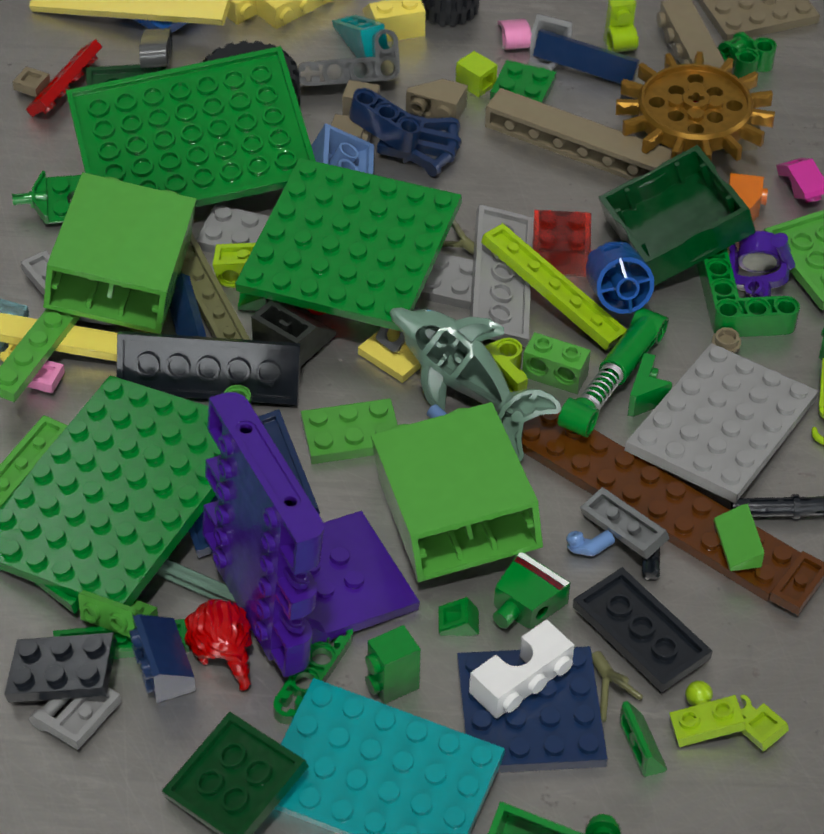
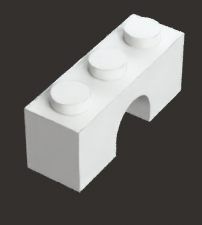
M546 619L521 637L520 657L526 664L512 666L506 664L497 655L493 656L470 672L469 693L497 719L505 712L514 711L521 704L522 700L530 694L539 693L546 686L547 682L555 676L564 675L573 664L574 644Z

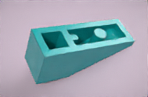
M356 14L332 21L333 27L357 58L373 57L372 37L378 30L385 29L384 23ZM382 34L378 39V44L383 49L389 48L386 34Z

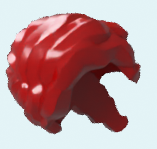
M208 600L200 604L193 613L184 619L187 630L184 638L185 644L189 645L194 656L203 665L208 664V658L227 660L233 676L239 682L240 691H245L251 684L248 676L250 668L247 664L249 656L246 649L253 644L251 625L246 618V611L236 603H231L230 600Z

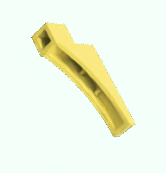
M229 0L230 8L227 18L238 25L258 15L272 27L278 29L332 0Z

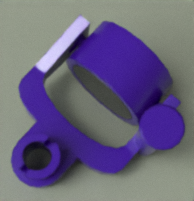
M756 231V233L739 241V251L735 244L729 246L730 262L737 290L746 291V297L771 296V288H777L786 284L789 280V270L795 267L788 244V236L785 233L773 234L766 231ZM739 265L742 269L755 273L773 272L780 267L776 272L762 276H741L738 274Z

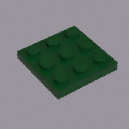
M229 711L161 792L168 800L218 834H254L309 766L303 758Z

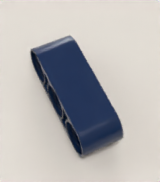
M359 88L355 90L349 111L350 119L396 150L403 153L413 152L417 147L420 136L421 122L371 89Z

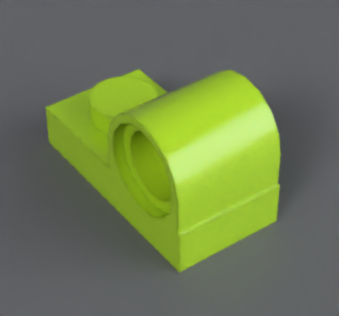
M608 0L603 36L608 50L622 53L638 49V34L634 26L635 0Z
M256 243L216 244L212 265L214 273L222 286L236 288L235 283Z
M502 338L486 345L485 347L500 367L510 392L527 389L528 378L524 371L521 370L522 344L514 338Z

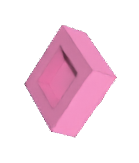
M47 360L27 387L53 393L65 373L64 364Z

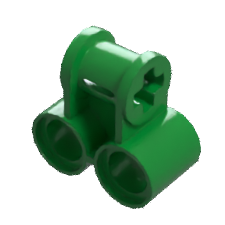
M738 32L730 41L720 43L718 50L724 61L728 58L734 59L733 75L737 78H742L754 71H770L773 68L777 44L768 37H759L754 40L746 33Z

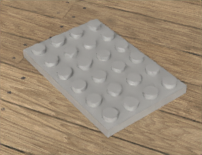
M711 343L626 441L624 451L736 503L816 401L818 391Z

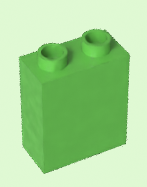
M82 172L47 263L43 308L161 334L190 244L196 198L179 195L170 190H157L123 182L114 177H101Z
M492 402L471 408H458L449 414L412 424L396 425L389 430L371 435L378 479L418 582L543 547L537 497Z

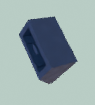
M142 614L133 616L134 629L129 630L132 640L131 646L136 663H140L143 673L141 676L147 694L153 692L156 702L160 703L196 691L195 677L174 618Z

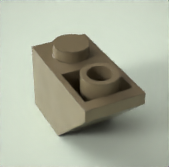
M440 79L410 87L406 91V112L426 118H456L459 120L467 106L468 85Z

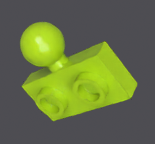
M694 681L686 688V700L692 705L691 707L669 712L679 747L746 730L745 721L736 695L711 701L713 697L712 689L704 681Z

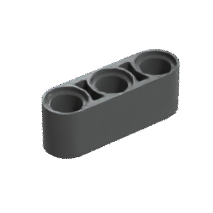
M171 28L144 29L139 46L140 67H168L172 53Z

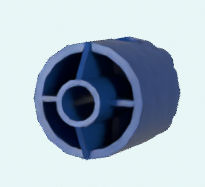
M620 241L608 242L589 253L586 264V278L600 302L607 309L619 314L632 313L641 309L650 300L654 291V276L643 258L629 243Z

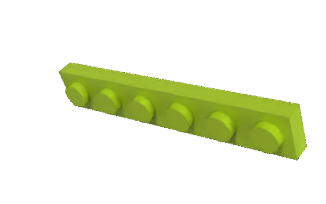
M502 223L483 235L481 240L483 245L606 351L616 345L627 329L505 224Z

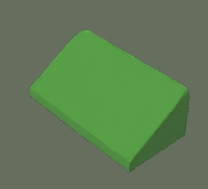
M740 505L715 517L714 524L729 570L735 571L762 567L764 549L749 505Z

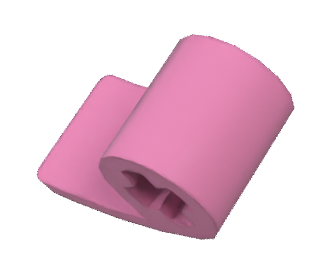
M526 19L497 21V25L500 24L502 26L504 50L530 48L531 29Z

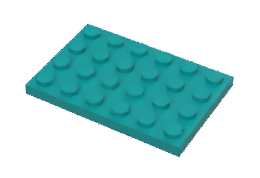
M313 678L281 742V745L303 758L309 768L274 809L337 834H470L503 760L505 748Z

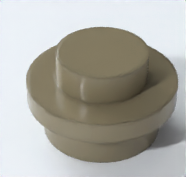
M721 328L712 337V344L723 347L730 352L736 353L741 348L739 334L732 328Z

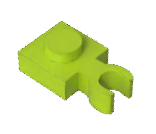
M740 695L741 702L745 706L741 709L746 726V730L741 732L762 751H765L789 731L788 724L766 704L763 703L755 709L749 697Z

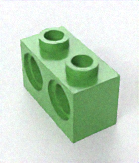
M534 332L523 352L522 370L530 380L578 395L588 376L591 350Z

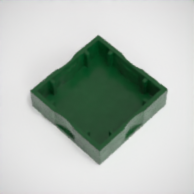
M698 145L665 161L649 173L633 178L598 197L605 218L622 242L629 243L651 269L654 276V286L756 233L749 208L731 185L722 180L714 164Z

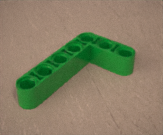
M727 248L697 263L710 323L714 333L725 327L736 330L739 337L788 335L794 332L800 310L799 302L790 296L739 298Z

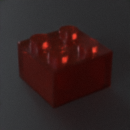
M534 210L532 248L564 276L586 277V264L588 255L591 252V213Z

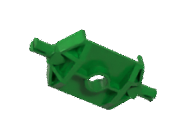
M42 171L33 185L32 191H29V193L12 194L13 206L30 204L31 208L35 209L45 224L63 223L70 205L69 201L73 198L81 175L46 177L45 171Z

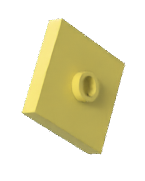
M389 329L387 332V338L390 342L396 341L400 336V331ZM378 330L358 346V355L401 383H404L421 368V364L408 348L406 342L400 351L395 353L377 341L376 335L379 332Z

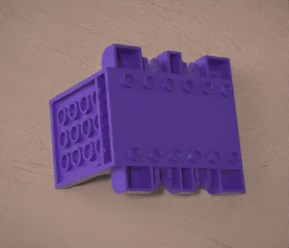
M226 392L209 397L207 430L221 454L206 459L205 477L218 500L204 504L202 534L213 552V559L218 572L237 605L246 611V618L251 625V630L269 661L275 660L284 678L302 672L308 667L311 644L319 641L326 642L329 637L332 640L339 635L344 636L346 631L350 629L356 632L418 611L420 601L363 512L358 511L323 523V520L247 398L236 392Z

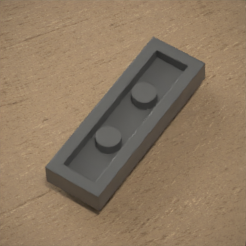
M603 487L580 506L585 517L602 529L609 530L615 538L645 559H648L670 539L667 530Z

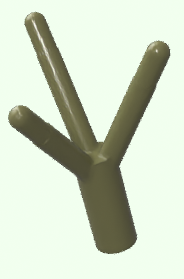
M454 219L452 227L461 240L444 241L442 247H460L474 255V242L465 235Z
M601 651L592 653L593 664L602 676L600 712L602 722H605L610 682H615L637 700H642L643 695L628 684V677L612 669Z

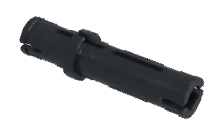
M792 494L791 497L739 498L736 503H731V510L740 505L748 504L752 517L785 516L792 517V519H800V516H824V496L800 497L799 494Z

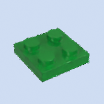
M506 60L490 91V100L502 88L545 104L556 81L557 72Z

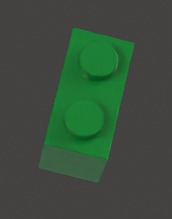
M404 625L368 640V655L365 656L368 675L365 676V682L372 695L377 694L383 704L392 702L419 689L421 649Z

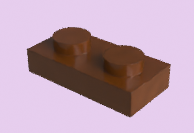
M802 551L772 590L769 600L799 615L824 581V562Z

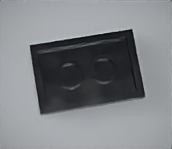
M114 633L17 639L4 693L8 702L107 696L117 644Z

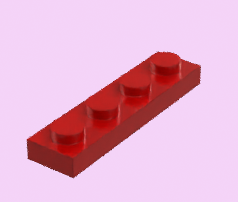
M95 39L82 47L28 105L26 111L34 117L40 112L46 114L56 105L54 100L64 96L66 90L70 89L68 84L80 79L84 74L82 69L91 66L98 59L96 54L102 48V45Z

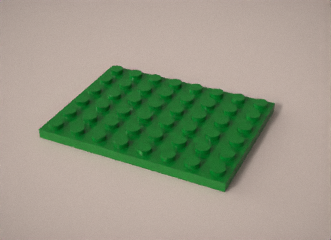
M281 46L66 90L85 173L101 177H114L123 182L157 190H170L179 195L196 198L195 207L284 189L299 158L316 161Z
M110 375L0 508V570L43 586H50L72 597L78 598V594L85 590L131 606L202 514L204 504L210 503L216 495L205 477L206 459L221 454L207 430L208 406Z

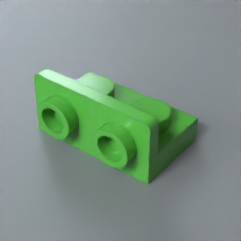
M85 590L78 594L81 620L130 637L129 630L134 629L133 616L138 614L158 616L157 607L139 600H135L131 606Z

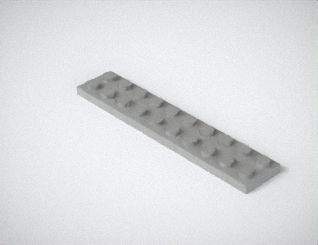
M215 204L196 240L202 251L211 253L215 252L216 244L256 243L269 216ZM439 253L419 299L470 310L473 260Z

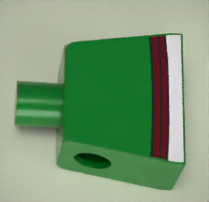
M524 552L518 553L495 587L494 606L498 610L493 614V620L504 629L508 628L514 621L527 629H533L568 603L571 582Z

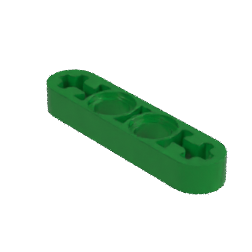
M353 629L347 630L344 636L339 635L334 642V647L331 645L332 640H330V637L327 638L326 642L319 641L311 644L308 667L302 672L290 675L273 701V716L279 723L291 724L308 690L299 688L296 682L302 678L311 680L315 678L326 682L350 647L353 640ZM318 654H325L330 657L331 661L320 665L313 661V657ZM293 696H295L294 709L284 712L283 707H288L293 700Z

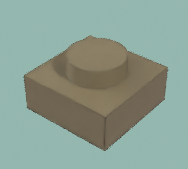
M26 66L12 81L13 89L37 97L50 83L49 73Z

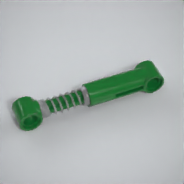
M644 307L637 310L630 327L599 366V372L592 382L589 383L588 387L585 388V391L577 399L568 398L558 417V426L583 437H589L596 426L601 406L604 405V402L611 396L615 388L627 380L642 360L643 354L647 353L653 344L661 342L667 330L669 318Z

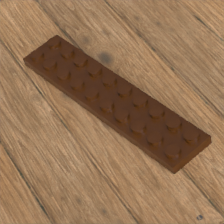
M560 412L558 414L539 415L524 422L522 431L524 454L591 495H594L602 487L667 530L670 538L668 542L767 602L770 599L772 590L801 553L756 526L764 549L762 567L730 571L714 524V518L730 511L729 509L652 463L624 451L625 447L595 429L586 438L558 426Z

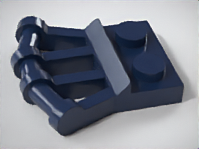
M415 115L412 116L421 122L422 127L417 147L413 152H400L381 139L379 140L377 153L401 158L403 163L410 160L425 168L426 172L432 177L437 176L444 165L454 161L456 150L460 148L462 143L458 133L460 131L458 119L424 118ZM425 154L436 156L437 158L434 160Z

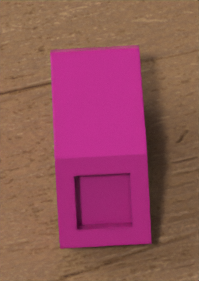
M798 158L776 165L778 176H789L794 198L805 199L806 203L822 199L821 195L824 194V177L812 158Z

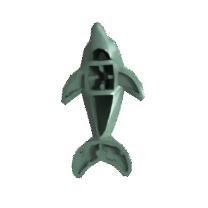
M402 307L392 308L390 311L392 321L400 328L406 345L421 364L420 382L425 398L431 406L437 404L445 411L447 386L483 404L492 402L519 461H522L524 457L522 448L524 422L539 415L558 414L562 409L559 400L552 394L542 390L529 388L510 392L500 367L481 342L503 335L504 327L489 318L470 316L456 320L428 308L414 311Z

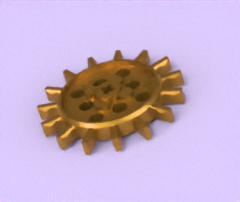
M697 51L693 64L677 65L671 53L665 54V69L659 72L654 71L643 62L638 65V78L645 82L644 85L626 79L621 81L620 94L634 99H616L615 113L616 115H638L637 117L623 120L622 134L628 136L645 131L648 134L643 138L642 152L645 154L661 143L671 148V158L683 151L698 145L710 161L712 159V151L723 148L735 161L741 160L742 146L738 143L741 138L759 147L764 143L765 132L752 125L773 128L775 112L754 109L771 106L773 92L769 90L750 93V89L757 87L758 73L754 71L742 78H737L731 74L734 60L732 58H728L718 68L705 65L703 52Z

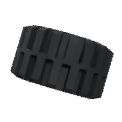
M421 0L426 11V20L441 26L464 24L466 20H472L474 15H477L479 0Z

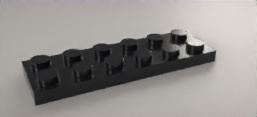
M119 331L117 334L116 377L178 397L209 399V397L223 394L230 386L242 385L250 390L251 402L297 405L299 402L301 343Z

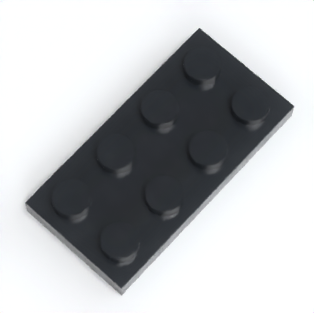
M623 567L573 599V608L661 692L670 688L712 657L713 651Z

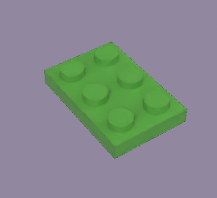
M391 398L301 411V422L311 465L374 456L371 435L389 430L398 425Z

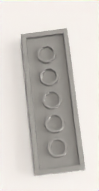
M479 204L475 222L470 316L489 318L504 327L503 335L490 339L514 338L522 344V347H526L529 340L531 285L483 245L481 240L485 233L503 223L532 248L533 217Z

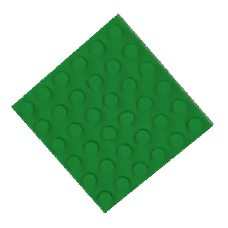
M299 158L235 283L236 291L401 331L392 321L390 311L392 308L401 307L411 311L414 310L462 204V195Z

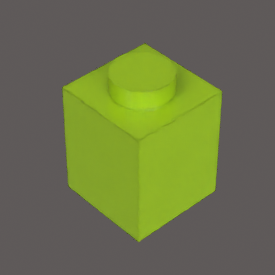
M473 51L456 62V82L468 85L467 91L480 97L492 89L496 82L498 65Z

